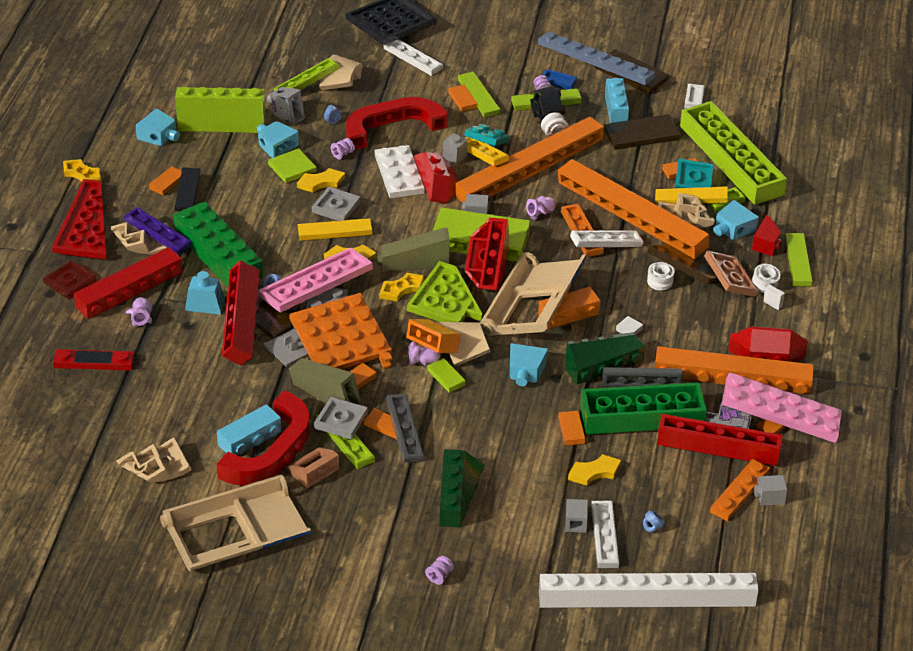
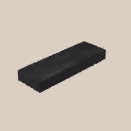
M182 168L175 211H182L195 205L201 174L200 168Z

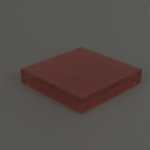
M72 260L43 278L44 284L68 300L74 297L75 292L97 282L95 275Z

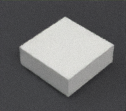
M769 284L765 287L763 302L779 310L783 306L785 293Z
M629 316L616 326V331L621 334L633 332L637 335L643 330V324Z

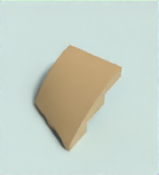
M332 55L330 58L338 63L339 69L321 78L319 87L321 90L352 86L353 80L361 78L362 64L338 55Z
M679 193L676 204L659 201L657 203V206L662 207L664 210L699 229L714 225V218H710L707 215V209L701 204L697 196Z
M127 222L111 226L112 231L127 250L153 255L167 248L146 235L144 230L140 231L134 226L129 227Z
M439 322L440 325L461 334L458 353H449L455 367L491 352L480 323Z
M174 437L157 448L152 444L138 454L131 451L117 460L120 466L148 482L166 481L192 471Z

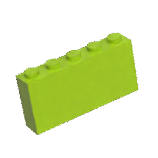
M177 87L175 102L178 131L258 133V126L266 124L264 89Z
M441 207L433 231L448 228L450 239L449 251L467 254L470 236L486 223V220L489 218L508 219L509 249L507 260L517 262L526 248L530 232V221Z

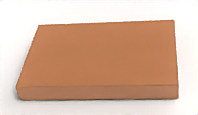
M712 251L705 253L704 257L726 291L756 297L758 290L737 257Z

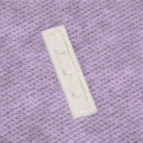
M399 39L384 45L385 50L431 76L443 69V64Z
M572 231L570 235L576 247H642L643 240L637 231Z
M592 501L591 508L597 568H619L613 502Z

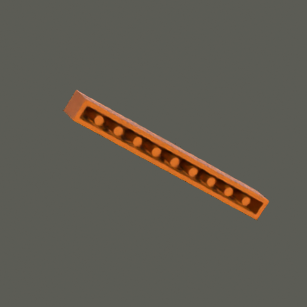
M588 117L509 156L508 162L497 166L491 165L457 182L456 198L461 202L466 201L467 194L488 195L489 198L602 141L604 126L593 118Z
M571 159L558 169L559 184L691 258L696 259L709 248L708 233L591 170L582 163Z

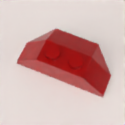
M423 152L415 155L414 160L429 200L447 204L456 195V183L459 182L454 166L438 153Z
M489 218L486 220V223L470 236L465 273L478 289L497 291L504 279L509 249L508 219Z
M749 327L738 333L730 334L728 351L736 356L798 362L806 357L808 340L791 329Z

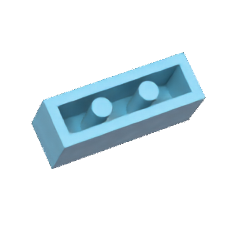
M623 78L606 79L605 99L609 122L628 121L629 108Z
M266 404L218 430V446L226 453L230 452L237 456L243 454L247 450L280 433L281 417Z

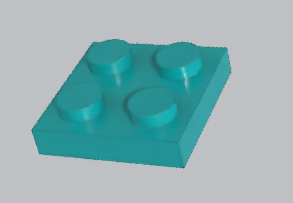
M485 124L472 126L465 129L464 133L466 137L493 146L507 143L510 139V135L505 134V131L489 129L490 126Z
M678 158L675 189L711 187L713 164Z

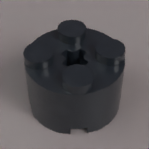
M549 86L531 91L530 95L533 94V98L530 99L531 109L534 117L539 118L540 121H537L539 124L550 113L556 112L565 115V107L561 104V91L559 88Z

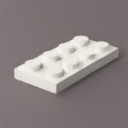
M409 145L375 150V158L389 198L424 194V185Z

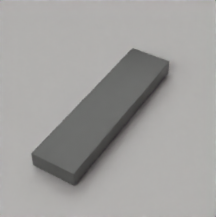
M603 367L602 386L628 387L681 384L682 369Z
M387 395L386 402L403 463L423 462L424 454L407 395Z

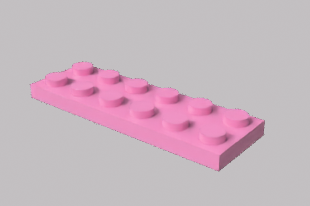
M350 247L258 290L259 297L279 312L286 311L297 304L303 303L314 296H318L329 289H333L372 270L373 263Z
M729 372L726 378L722 405L836 443L839 435L842 410Z

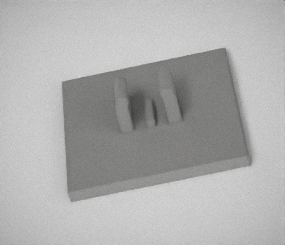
M295 328L264 343V346L285 366L308 356Z

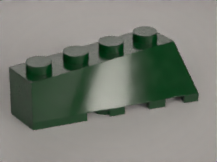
M633 332L612 335L611 338L607 339L604 336L597 337V340L593 341L582 339L579 343L568 341L565 371L576 384H580L602 376L603 367L624 368L643 361L645 346Z
M444 449L439 527H461L468 510V504L472 500L479 477L483 473L484 465L465 450Z

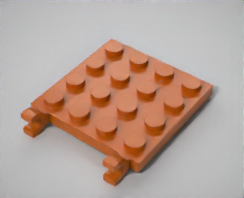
M361 293L290 314L289 319L311 361L342 370L379 358L383 369L391 367L390 361L392 357L390 354L392 349Z

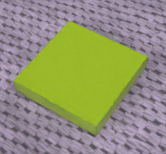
M299 148L268 160V165L285 183L299 179L305 173L312 174L316 172V166Z

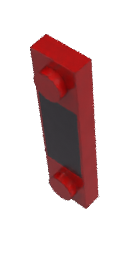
M56 349L53 366L54 368L132 371L134 352Z

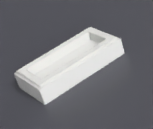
M688 84L684 108L702 104L704 85Z

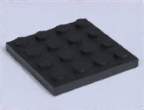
M378 0L345 13L346 19L382 45L402 39L405 36L437 24L436 17L411 0Z

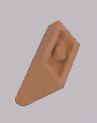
M319 447L288 465L287 471L306 488H309L339 470V455L333 450ZM320 457L319 460H317V461L313 462L312 464L308 465L307 467L303 468L304 465H306V464H308L309 462L313 461L314 459Z

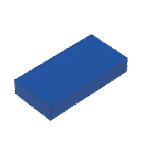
M546 69L542 74L547 77L552 86L561 89H573L577 83V77Z

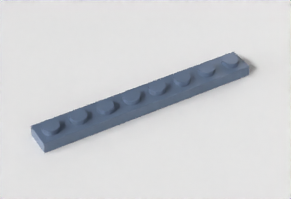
M547 32L538 38L539 45L646 85L655 78L654 71L585 46L579 42L569 40L566 37L556 35L553 32Z

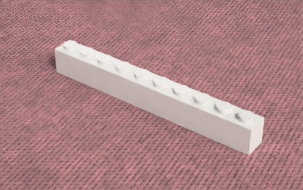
M756 573L540 574L539 581L540 608L756 606L758 595Z

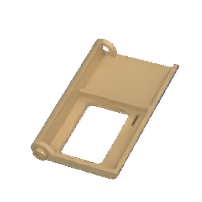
M529 252L522 253L480 322L484 334L493 336L545 331L583 266L586 254L582 255L580 260L538 263L537 258ZM526 257L530 258L533 264H528ZM551 295L536 322L506 324L522 298Z
M283 475L163 510V515L160 516L163 528L167 527L189 571L311 533L310 528L306 527L288 495V487ZM234 516L246 537L245 540L201 554L191 555L180 532Z

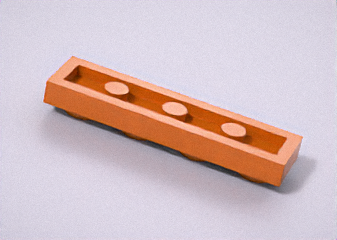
M579 204L561 207V213L571 231H594ZM580 247L584 255L586 254V257L603 254L604 250L603 247Z
M752 459L713 503L710 513L729 521L754 492V486L758 484L759 476H767L769 474L770 467Z

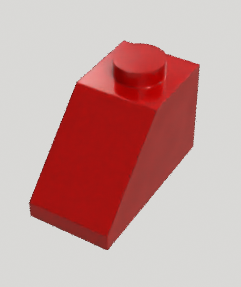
M768 215L765 216L754 235L752 250L773 256L782 244V240H780L781 231Z

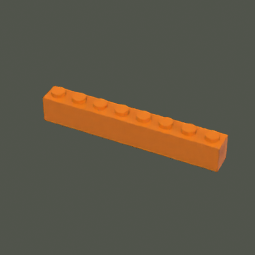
M657 346L655 368L682 369V380L725 385L726 378L730 372L786 392L808 395L811 393L813 364Z

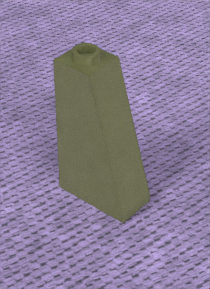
M448 228L381 245V253H378V264H382V272L434 269L439 261L449 264L450 239Z
M303 358L289 368L293 385L319 400L327 403L330 397H334L362 406L354 373Z

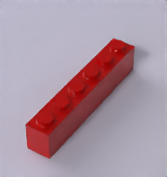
M169 247L75 292V307L87 319H90L183 273L182 258Z
M242 260L233 266L229 272L222 357L240 366L247 360H250L254 353L255 314L257 311V290L260 281L259 269Z
M662 414L657 445L746 461L754 459L763 464L777 466L783 435Z

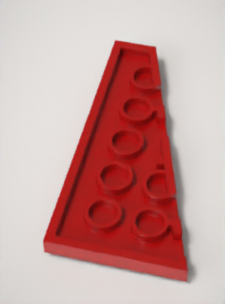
M83 179L52 246L53 253L106 259L101 181Z

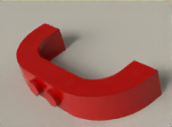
M405 97L362 107L348 117L346 121V138L352 141L354 150L367 147V129L407 119L423 121L428 125L431 132L448 128V114L438 103L421 97Z
M283 390L273 401V411L281 417V420L290 424L288 428L260 456L244 458L227 452L216 464L217 478L230 484L245 486L278 475L286 465L291 463L293 457L303 449L304 444L308 440L310 432L309 412L305 403L296 395Z

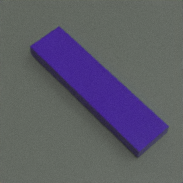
M138 207L124 215L126 222L140 231L144 230L146 235L165 247H169L178 255L191 246L189 239Z

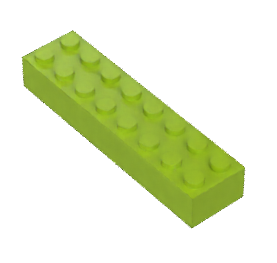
M712 101L682 110L680 127L754 205L785 195L787 178Z

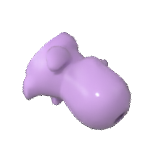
M540 196L537 199H528L526 205L527 213L533 220H537L541 213H551L556 208L555 200Z
M142 297L137 298L133 302L132 308L128 309L126 314H131L134 327L145 325L147 322L148 324L152 323V318L150 317L152 304L149 300Z
M413 341L409 346L410 365L420 362L426 366L438 361L440 353L427 347L421 348Z

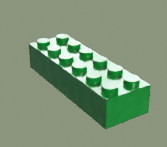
M206 202L173 214L174 230L191 241L190 248L227 288L230 269L240 260L259 269V279L263 278L262 260Z
M700 383L581 389L580 409L585 434L659 430L662 414L705 421L706 406Z

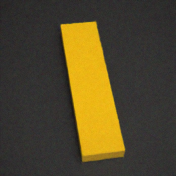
M465 137L467 139V152L493 166L509 161V155L487 143Z
M728 187L656 189L655 195L656 205L658 201L676 204L679 193L697 196L701 204L728 203Z
M369 218L298 224L299 241L372 235L371 221Z

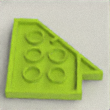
M442 261L437 263L407 304L408 312L439 322H463L466 316L479 321L482 320V312L457 267Z

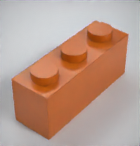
M591 287L567 293L547 329L599 315L600 299ZM549 298L539 301L538 316H540Z
M409 319L406 338L437 353H458L461 334L429 319Z

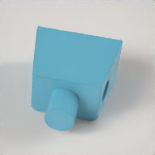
M158 109L152 111L136 124V136L141 141L162 146L169 140L176 142L180 137V132L176 131V121Z
M274 122L268 126L260 124L257 128L259 145L271 158L282 155L299 145L298 131L280 122Z
M733 200L718 212L716 225L713 230L717 236L725 234L732 240L756 232L759 217Z
M201 271L197 276L192 277L188 288L185 310L221 315L225 298L220 281L215 278H209L208 272Z
M511 343L510 378L516 380V384L519 386H526L527 382H537L547 363V348Z

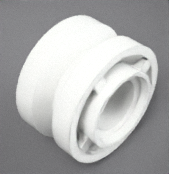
M556 112L548 114L541 123V128L547 137L569 127L564 117Z
M664 262L651 264L648 268V285L655 290L671 288L674 280V268Z
M760 264L755 268L752 282L759 292L765 293V287L769 284L777 288L780 271L773 265Z

